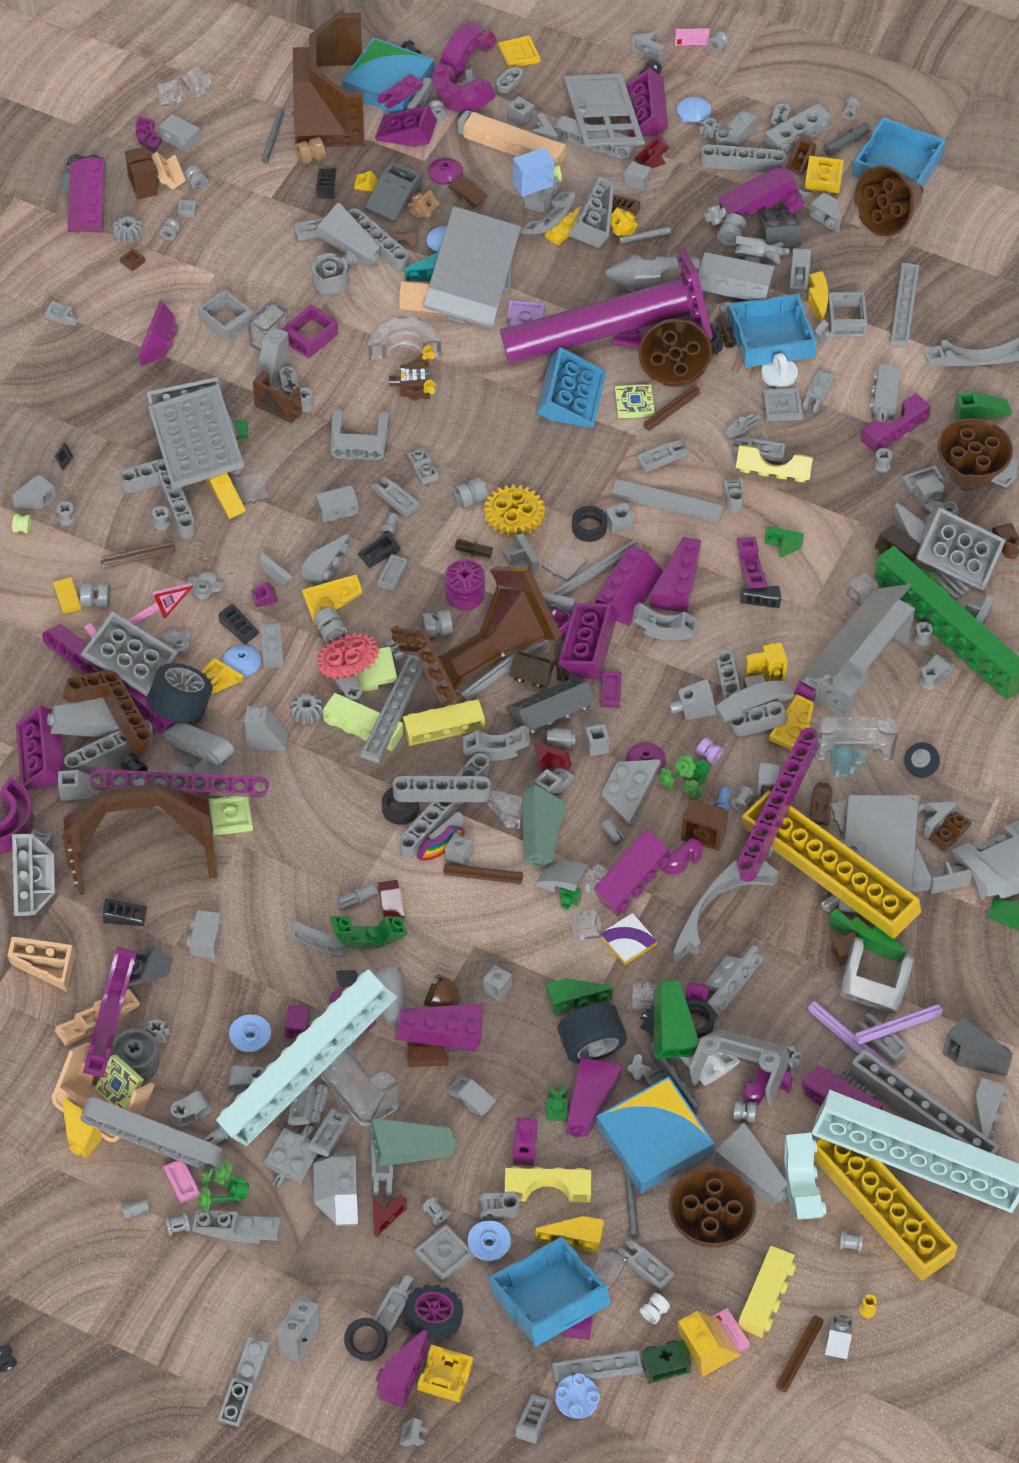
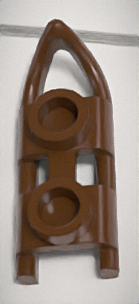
M818 782L813 789L810 820L818 825L824 823L826 826H829L832 802V787L830 784ZM818 787L827 788L829 794L817 793ZM827 806V811L823 812V807Z

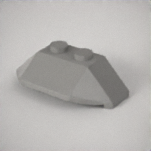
M219 377L149 391L146 394L150 406L219 384L221 390Z
M12 834L14 916L36 915L55 894L54 853L34 834Z
M335 1147L328 1157L323 1156L313 1163L314 1204L332 1220L335 1226H358L356 1147Z

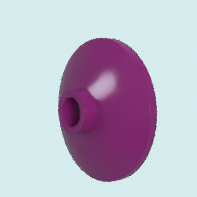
M440 158L430 164L428 174L434 182L447 185L463 175V167L452 158Z
M639 743L628 751L626 762L661 760L658 774L661 768L665 766L666 757L659 746L652 743Z

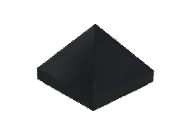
M66 443L62 445L55 455L58 464L63 470L74 458Z

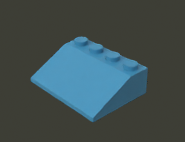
M559 347L549 358L536 413L551 421L593 428L606 370Z

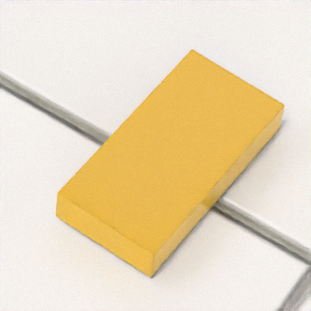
M72 578L54 581L53 586L63 615L82 610Z

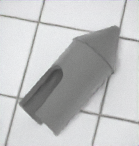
M634 254L606 270V277L631 293L663 284L664 282L660 279L662 271L668 268L680 267L676 257L655 256L654 258H643ZM691 258L695 268H699V258Z

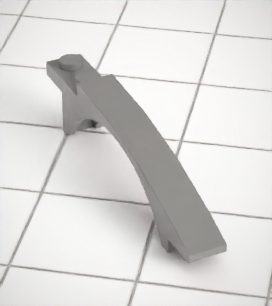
M1019 337L1006 344L980 350L960 348L951 344L946 339L941 340L940 346L923 349L928 365L980 366L1019 361Z
M773 844L757 877L753 881L745 882L740 879L737 861L734 860L711 884L693 909L678 938L673 951V963L675 965L689 952L695 957L700 953L698 946L701 942L698 936L697 924L702 912L714 898L738 886L750 884L774 886L777 883L778 871L766 862L772 857Z

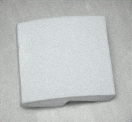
M721 1052L708 1056L699 1080L706 1086L739 1064L740 1060L736 1056ZM694 1055L692 1057L680 1058L690 1068Z

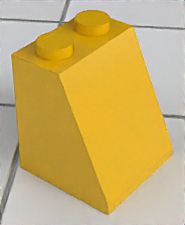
M696 1311L678 1321L680 1341L684 1340L688 1354L702 1377L741 1356L718 1318Z

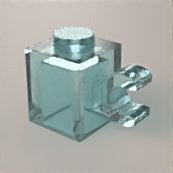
M851 745L831 748L829 762L834 776L840 777L854 774L856 764L866 763V750L859 749L853 753Z

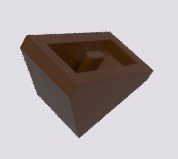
M800 136L786 169L802 175L808 168L809 156H815L816 143Z

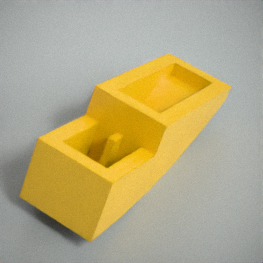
M823 271L809 274L808 281L809 292L807 301L819 324L826 319L828 304V286Z

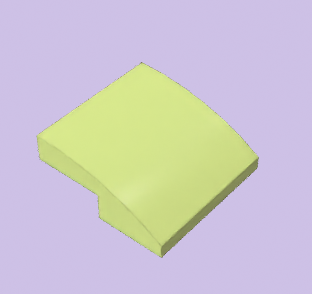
M390 647L378 649V658L374 659L375 664H369L370 669L364 668V673L357 672L356 677L362 692L378 690V685L396 682L397 675Z

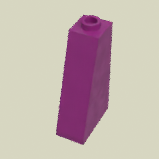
M586 1058L580 1059L567 1120L566 1134H571L574 1137H588L596 1123V1116L601 1114L621 1079L622 1065Z

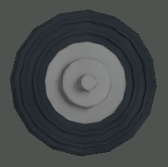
M920 742L910 746L906 751L904 763L909 773L915 777L924 778L934 774L938 769L940 755L931 744Z

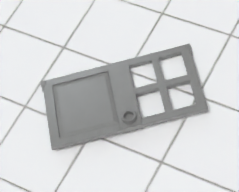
M622 73L564 76L563 79L584 146L645 144ZM609 116H629L631 123L611 124ZM586 117H603L605 124L585 125L583 119ZM633 129L635 137L615 138L613 130ZM607 130L609 138L589 139L587 131Z

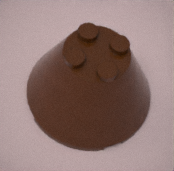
M879 165L865 171L858 180L855 188V206H858L859 218L868 230L879 236H892L900 233L907 227L922 202L924 190L916 180L893 167Z
M681 318L668 319L655 324L645 333L639 346V361L646 375L653 381L656 380L664 386L670 387L688 385L699 379L705 373L712 358L711 342L705 331L697 324Z
M972 418L956 421L943 430L938 440L937 449L942 463L954 483L965 492L986 486L987 483L1007 468L1012 459L1013 445L1010 437L996 424L984 423L982 419Z
M706 1166L690 1171L688 1175L676 1182L669 1198V1213L674 1226L685 1238L704 1248H721L738 1241L749 1231L755 1219L756 1200L752 1189L747 1186L741 1176L722 1167Z

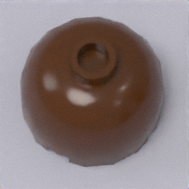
M437 974L435 979H438L436 984H431L424 1005H428V1007L459 1005L460 998L457 997L458 989L456 984L451 979Z

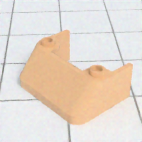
M89 1042L69 1051L52 1095V1101L54 1106L64 1112L62 1104L64 1098L81 1109H84L86 1100L90 1097L108 1102L95 1090L96 1086L93 1085L95 1076L83 1073L90 1047ZM151 1082L134 1090L126 1110L142 1115L155 1084ZM100 1130L102 1138L109 1142H116L121 1139L118 1136Z

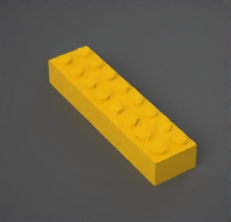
M822 1138L816 1142L817 1152H814V1161L921 1281L955 1258L958 1246L882 1162Z

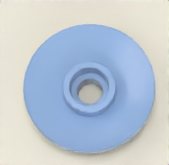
M249 645L234 646L223 657L224 664L244 677L256 673L262 662L259 651Z
M258 1015L241 1016L230 1027V1041L241 1051H258L265 1047L271 1038L270 1025L264 1018Z
M496 1221L480 1222L468 1234L469 1250L475 1257L484 1261H494L502 1258L508 1252L511 1245L509 1231L504 1225ZM487 1242L493 1243L492 1246H486L485 1244Z

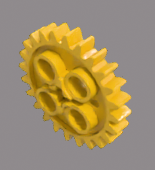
M512 484V487L508 488L505 485V490L498 488V493L492 491V497H487L484 508L485 521H488V526H493V531L499 529L500 535L507 532V537L511 533L514 534V537H516L517 533H523L524 535L525 531L531 534V528L537 530V525H541L544 519V501L540 500V495L535 496V490L529 492V487L522 489V485H520L518 488H515V485Z

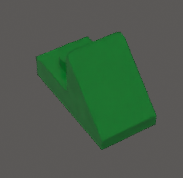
M767 526L764 543L781 546V558L802 548L804 533Z

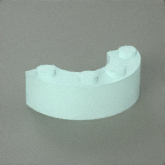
M811 1133L785 1136V1177L788 1183L787 1192L790 1208L795 1220L823 1218V1215H826L825 1202H821L820 1189L815 1184L817 1168L813 1165L814 1152H817V1143L815 1139L812 1140Z

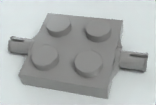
M306 1125L301 1134H296L286 1128L281 1132L264 1161V1166L274 1170L277 1174L272 1182L274 1187L280 1188L285 1178L292 1179L300 1184L303 1183L319 1155L309 1150L311 1142L309 1136L314 1130L312 1126L309 1128V1125Z

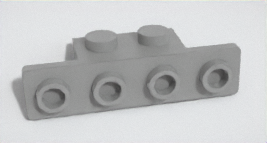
M752 945L742 959L726 955L704 983V985L709 986V991L715 992L708 1001L715 1016L719 1017L763 961L757 946Z

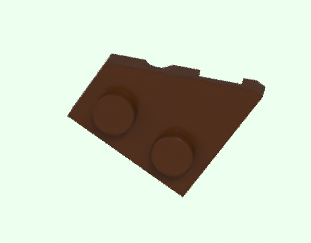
M407 1041L408 1067L448 1066V1058L441 1046Z

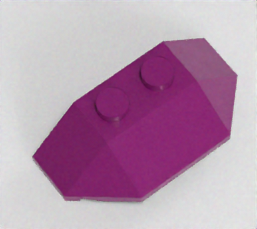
M159 300L139 351L140 365L142 366L166 356L168 350L173 346L174 335L176 336L178 333L175 316L163 300Z

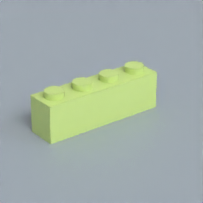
M337 693L333 694L323 709V718L327 724L339 727L346 733L357 735L364 741H367L380 715L379 712ZM399 721L386 749L393 751L403 736L402 722Z

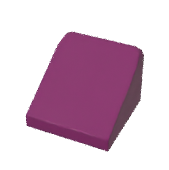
M268 582L251 591L257 607L278 602L275 588Z

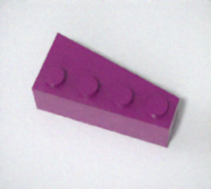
M686 537L681 539L650 593V607L687 613L700 558L702 540Z

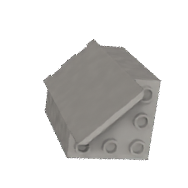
M910 584L874 589L800 679V681L816 689V702L846 719L851 716L855 693L868 678L870 665L892 638L906 645L909 643L915 608L900 599L910 588Z

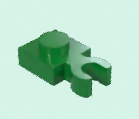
M554 1085L550 1086V1096L552 1098H547L546 1120L567 1121L568 1098H564L566 1095L565 1085H562L561 1092H555Z

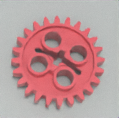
M355 632L352 636H349V634H346L344 638L339 636V640L332 639V644H325L327 648H321L322 653L318 654L319 658L316 660L322 675H326L327 678L332 676L333 679H336L339 676L340 680H342L344 676H347L349 679L352 674L357 676L359 671L364 673V668L370 669L369 664H375L374 659L378 658L379 650L373 637H370L369 634L364 636L363 633L357 636Z

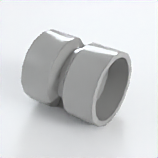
M728 214L717 234L719 242L727 247L737 246L736 237L742 236L747 226L746 220L739 214Z
M479 477L469 480L467 484L461 483L453 488L455 499L462 509L471 506L473 502L480 503L487 500L485 485Z
M82 582L80 589L81 607H93L96 604L97 607L108 608L110 605V584L98 583L94 585L93 582ZM96 591H99V592H98V599H95V598H96Z
M325 608L315 615L314 622L325 643L332 644V639L337 641L339 636L342 638L346 636L347 629L336 609Z
M441 610L437 614L433 612L422 614L423 630L426 631L429 638L436 637L438 633L442 636L453 634L449 610Z

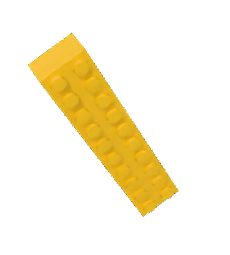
M770 790L742 815L744 829L749 833L752 832L771 793ZM790 806L773 841V850L891 938L895 939L921 913L920 899Z

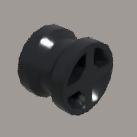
M10 1345L0 1346V1372L9 1371L17 1364L16 1358L12 1356L13 1350Z

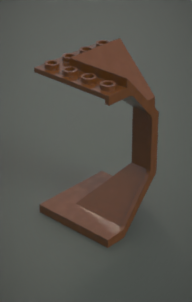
M342 9L309 34V47H293L295 144L303 141L308 143L309 139L320 137L324 147L365 146L363 91H345L317 68V66L354 65L362 54L361 13H344Z
M495 566L490 569L497 587L480 632L443 655H437L425 630L399 628L398 625L390 629L393 634L392 639L398 645L393 650L419 658L441 704L447 700L457 701L462 698L461 694L455 692L459 685L500 658L545 640H557L562 637L530 568Z
M159 783L100 791L63 818L65 833L62 835L68 868H72L75 888L79 887L80 895H84L80 856L106 812L160 806L205 847L209 879L217 878L208 800Z

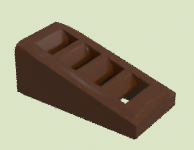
M613 195L611 212H614L618 207L630 211L635 216L640 211V201Z

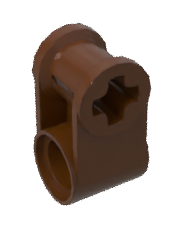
M1007 523L993 527L992 533L1006 540L1001 550L1004 557L1009 559L1016 558L1019 555V536L1014 525Z

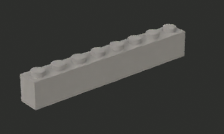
M864 1049L851 1063L850 1076L854 1075L853 1078L858 1079L859 1083L862 1082V1085L866 1086V1088L916 1124L997 1156L999 1155L1001 1148L999 1145Z

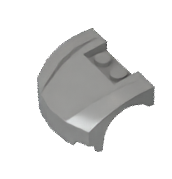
M1019 820L1004 826V834L998 835L992 840L980 843L976 847L966 843L952 850L954 864H963L968 870H971L981 900H985L986 896L999 895L1000 898H1006L1019 893Z

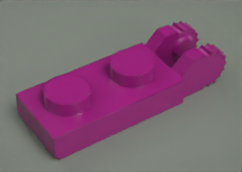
M410 74L387 91H383L377 100L380 104L385 102L384 106L390 109L419 91L423 87V82Z

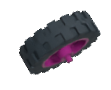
M430 1284L424 1285L423 1288L418 1287L406 1299L404 1309L405 1325L409 1326L411 1333H416L417 1335L423 1330L428 1331V1341H433V1339L442 1341L445 1337L448 1339L452 1337L453 1333H457L459 1326H461L463 1316L462 1301L457 1298L458 1295L455 1292H450V1289L447 1287L442 1288L440 1285L435 1284L434 1286H430ZM448 1313L449 1317H446L443 1314Z

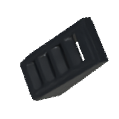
M335 168L319 169L316 184L318 199L334 198L336 184Z
M387 531L359 552L358 556L371 568L389 558L391 554H396L401 548ZM376 550V552L378 553V555L375 556V554L373 553V551ZM369 554L373 559L369 560L366 555Z
M779 586L741 589L740 603L780 608Z
M234 604L229 605L219 613V622L243 644H246L259 634V631ZM246 630H249V632L246 633L245 635L242 634V633H244Z
M105 899L103 922L107 924L144 926L147 906ZM127 911L131 912L130 917L127 916ZM136 912H139V918H138V919L135 918V913H136Z

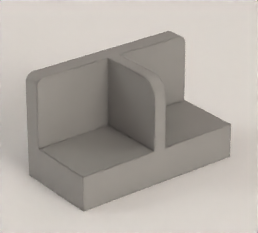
M523 533L516 535V545L503 550V555L511 567L530 568L532 574L539 572V559Z
M987 595L984 603L972 599L970 603L966 604L965 609L984 625L993 609L995 598Z
M945 862L944 869L929 872L932 878L930 892L934 894L970 885L971 870H966L964 865L950 867L949 862Z

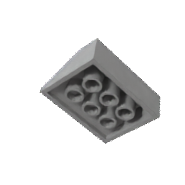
M938 507L932 510L927 521L916 559L983 592L1006 540Z
M112 611L83 650L81 656L105 671H115L124 683L143 695L148 696L157 669L164 664L175 663L178 652Z

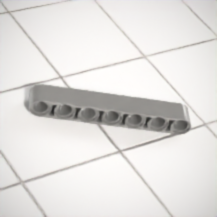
M484 753L475 754L456 776L487 777L489 774V757ZM431 802L400 837L401 856L406 859L414 858L424 842L431 840L428 836L445 823L464 802Z
M93 1097L87 1098L80 1120L87 1125L209 1172L210 1167L213 1168L212 1173L216 1172L224 1152L217 1145Z

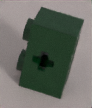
M672 1340L665 1345L658 1347L649 1346L641 1351L642 1367L648 1384L691 1373L692 1363L684 1340Z

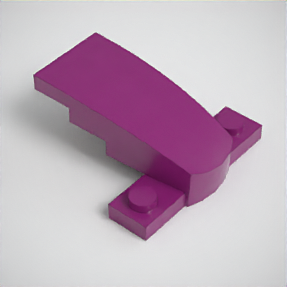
M780 165L772 168L768 173L737 186L718 198L727 214L735 213L739 215L746 211L749 215H752L763 206L768 210L781 199L791 214L806 205L799 194V187L793 173L789 169L781 168Z

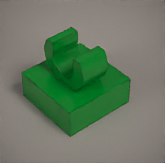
M560 887L559 899L563 902L561 907L569 910L571 904L578 906L581 901L582 889L577 888L574 892Z

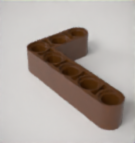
M106 670L73 676L67 679L63 692V698L66 701L77 703L103 698L131 750L138 754H143L147 751L152 734L118 673Z

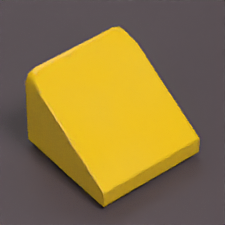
M372 171L358 174L354 189L374 191L378 179Z

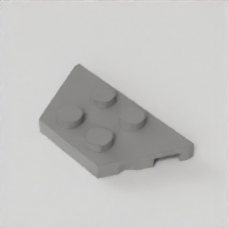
M661 760L616 763L601 793V798L612 806V810L619 814L627 825H631L661 766Z

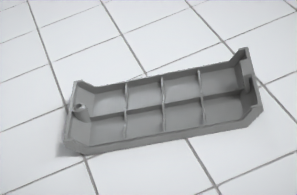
M453 206L423 308L449 315L448 319L463 324L469 321L492 328L521 226Z

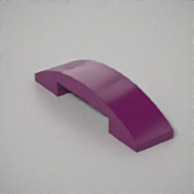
M756 537L737 538L739 561L746 587L748 589L767 587L765 573L762 572L758 556Z

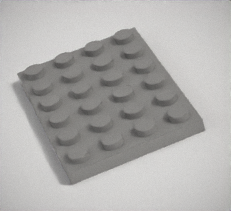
M219 384L148 406L173 490L245 467Z

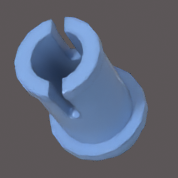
M720 788L718 800L714 806H720L729 810L732 791L728 788Z

